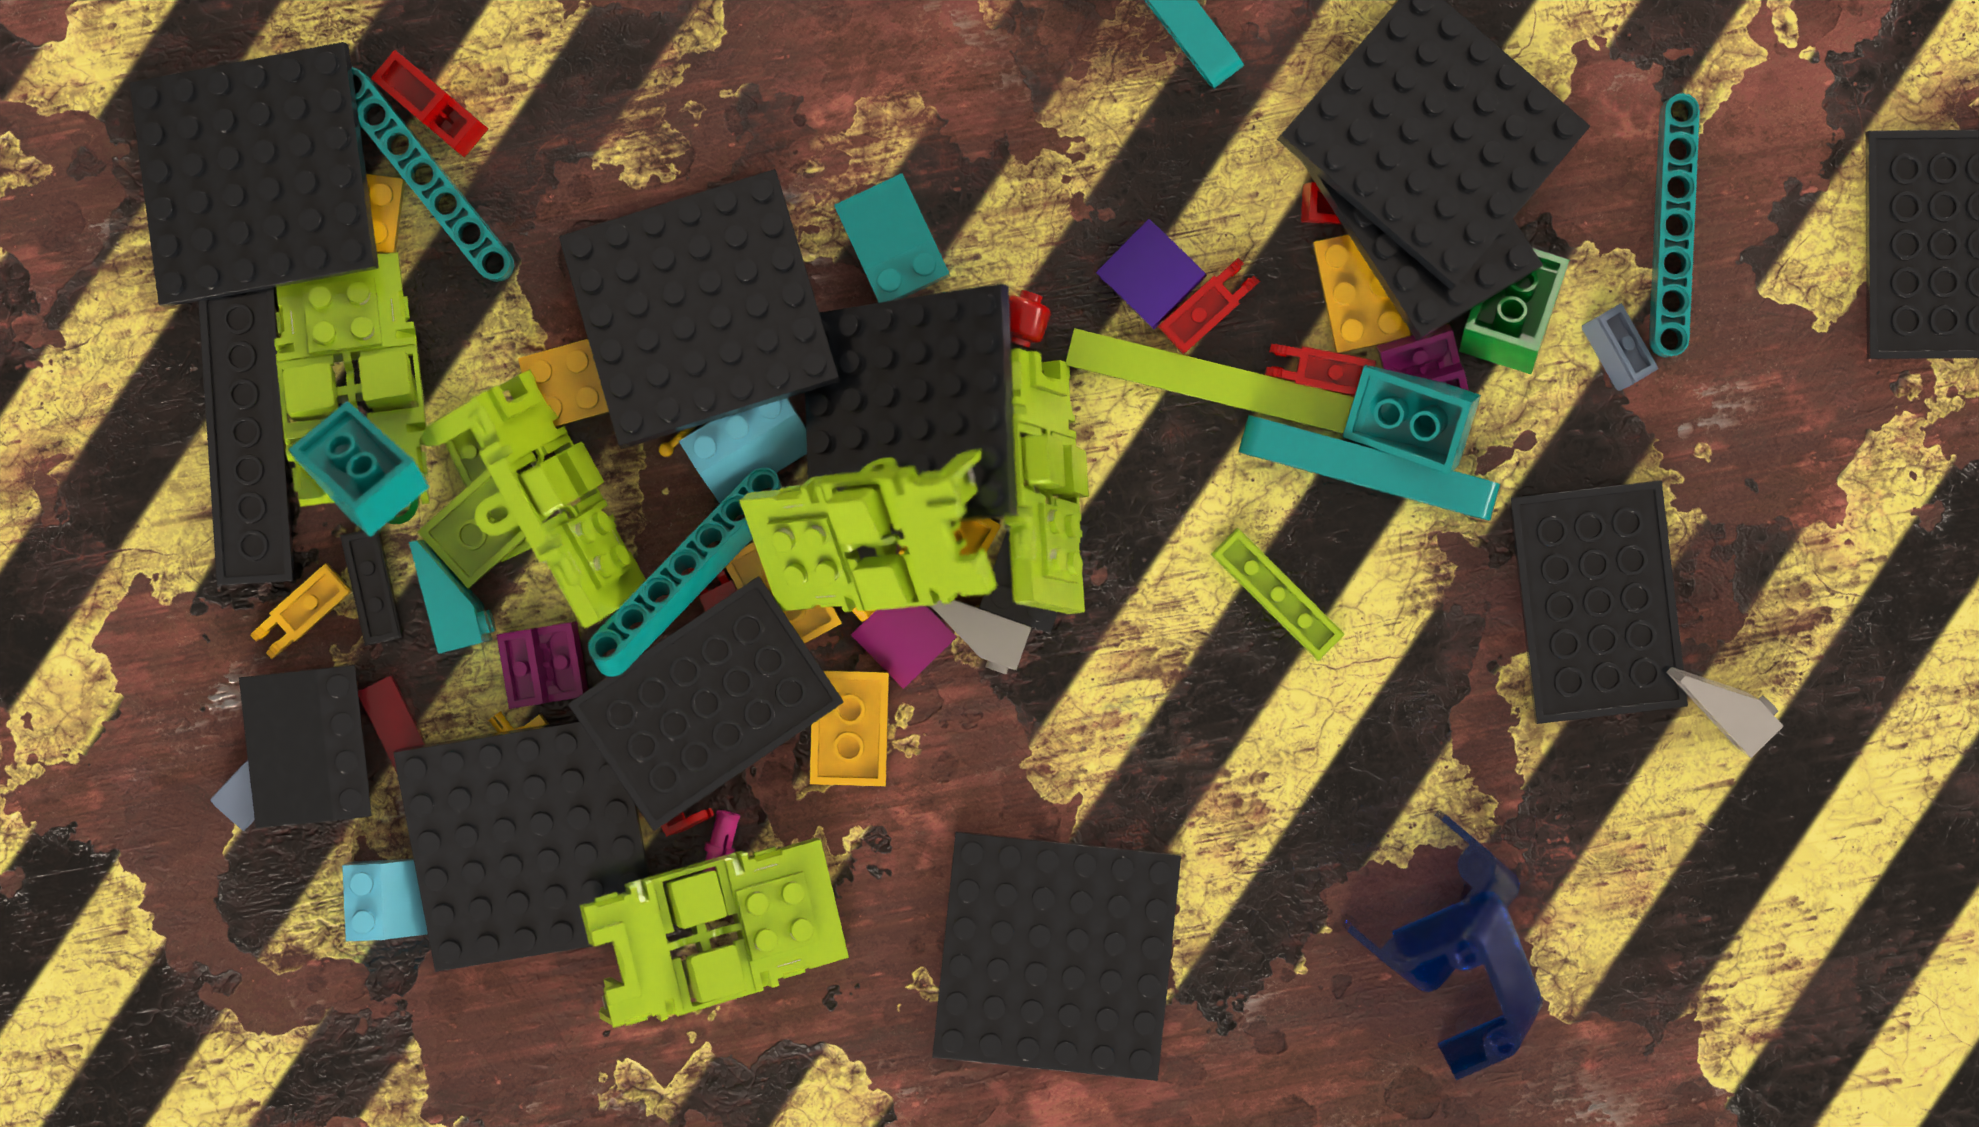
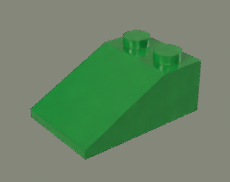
M1533 248L1543 266L1471 309L1459 352L1531 375L1570 260Z

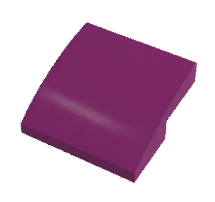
M1450 324L1443 325L1418 341L1413 335L1377 345L1382 369L1444 382L1469 391L1465 371L1460 363L1454 333Z
M928 606L876 610L851 634L886 672H889V675L903 689L957 638Z
M577 621L497 634L509 709L574 699L588 691Z

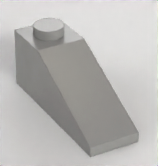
M955 599L950 604H942L940 600L936 605H930L980 658L987 660L986 668L1003 674H1007L1009 668L1017 670L1032 627Z
M1674 667L1667 671V674L1731 743L1750 758L1783 727L1774 716L1778 712L1777 708L1763 695L1757 699L1744 690Z

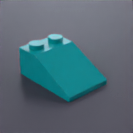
M903 173L834 205L879 303L903 299L950 277V273Z
M1365 365L1343 438L1450 474L1460 464L1481 395L1444 382Z
M348 401L288 449L296 461L340 509L369 537L429 488L415 461Z
M425 540L409 542L438 654L491 641V632L496 631L491 610L484 609L480 599L470 588L468 589Z

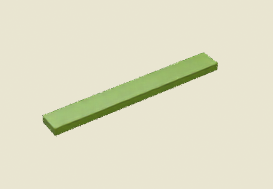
M1076 328L1073 331L1066 359V365L1073 368L1341 434L1344 433L1354 400L1352 396L1294 384L1295 382Z

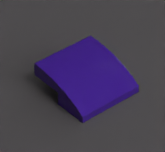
M1150 219L1096 272L1153 329L1207 276Z

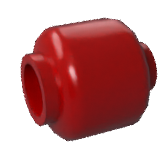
M1021 290L1019 296L1009 295L1011 343L1030 348L1031 343L1042 341L1051 316L1050 309L1041 304L1043 296L1026 290Z

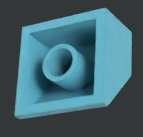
M414 859L352 861L342 865L346 941L387 940L428 934Z

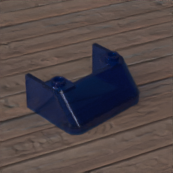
M1440 810L1434 816L1469 844L1460 854L1457 868L1460 876L1472 888L1426 943L1422 945L1408 934H1397L1392 936L1380 948L1347 919L1342 924L1347 932L1415 988L1424 992H1431L1442 986L1513 902L1520 889L1518 877L1513 871Z
M1490 891L1481 892L1391 931L1410 968L1443 953H1446L1450 964L1458 970H1471L1483 964L1486 968L1504 1015L1437 1043L1455 1080L1505 1060L1518 1051L1542 1008L1543 999L1509 911L1497 893Z

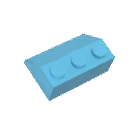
M789 398L711 421L679 441L719 503L753 470L765 467L777 473L807 454L806 426Z

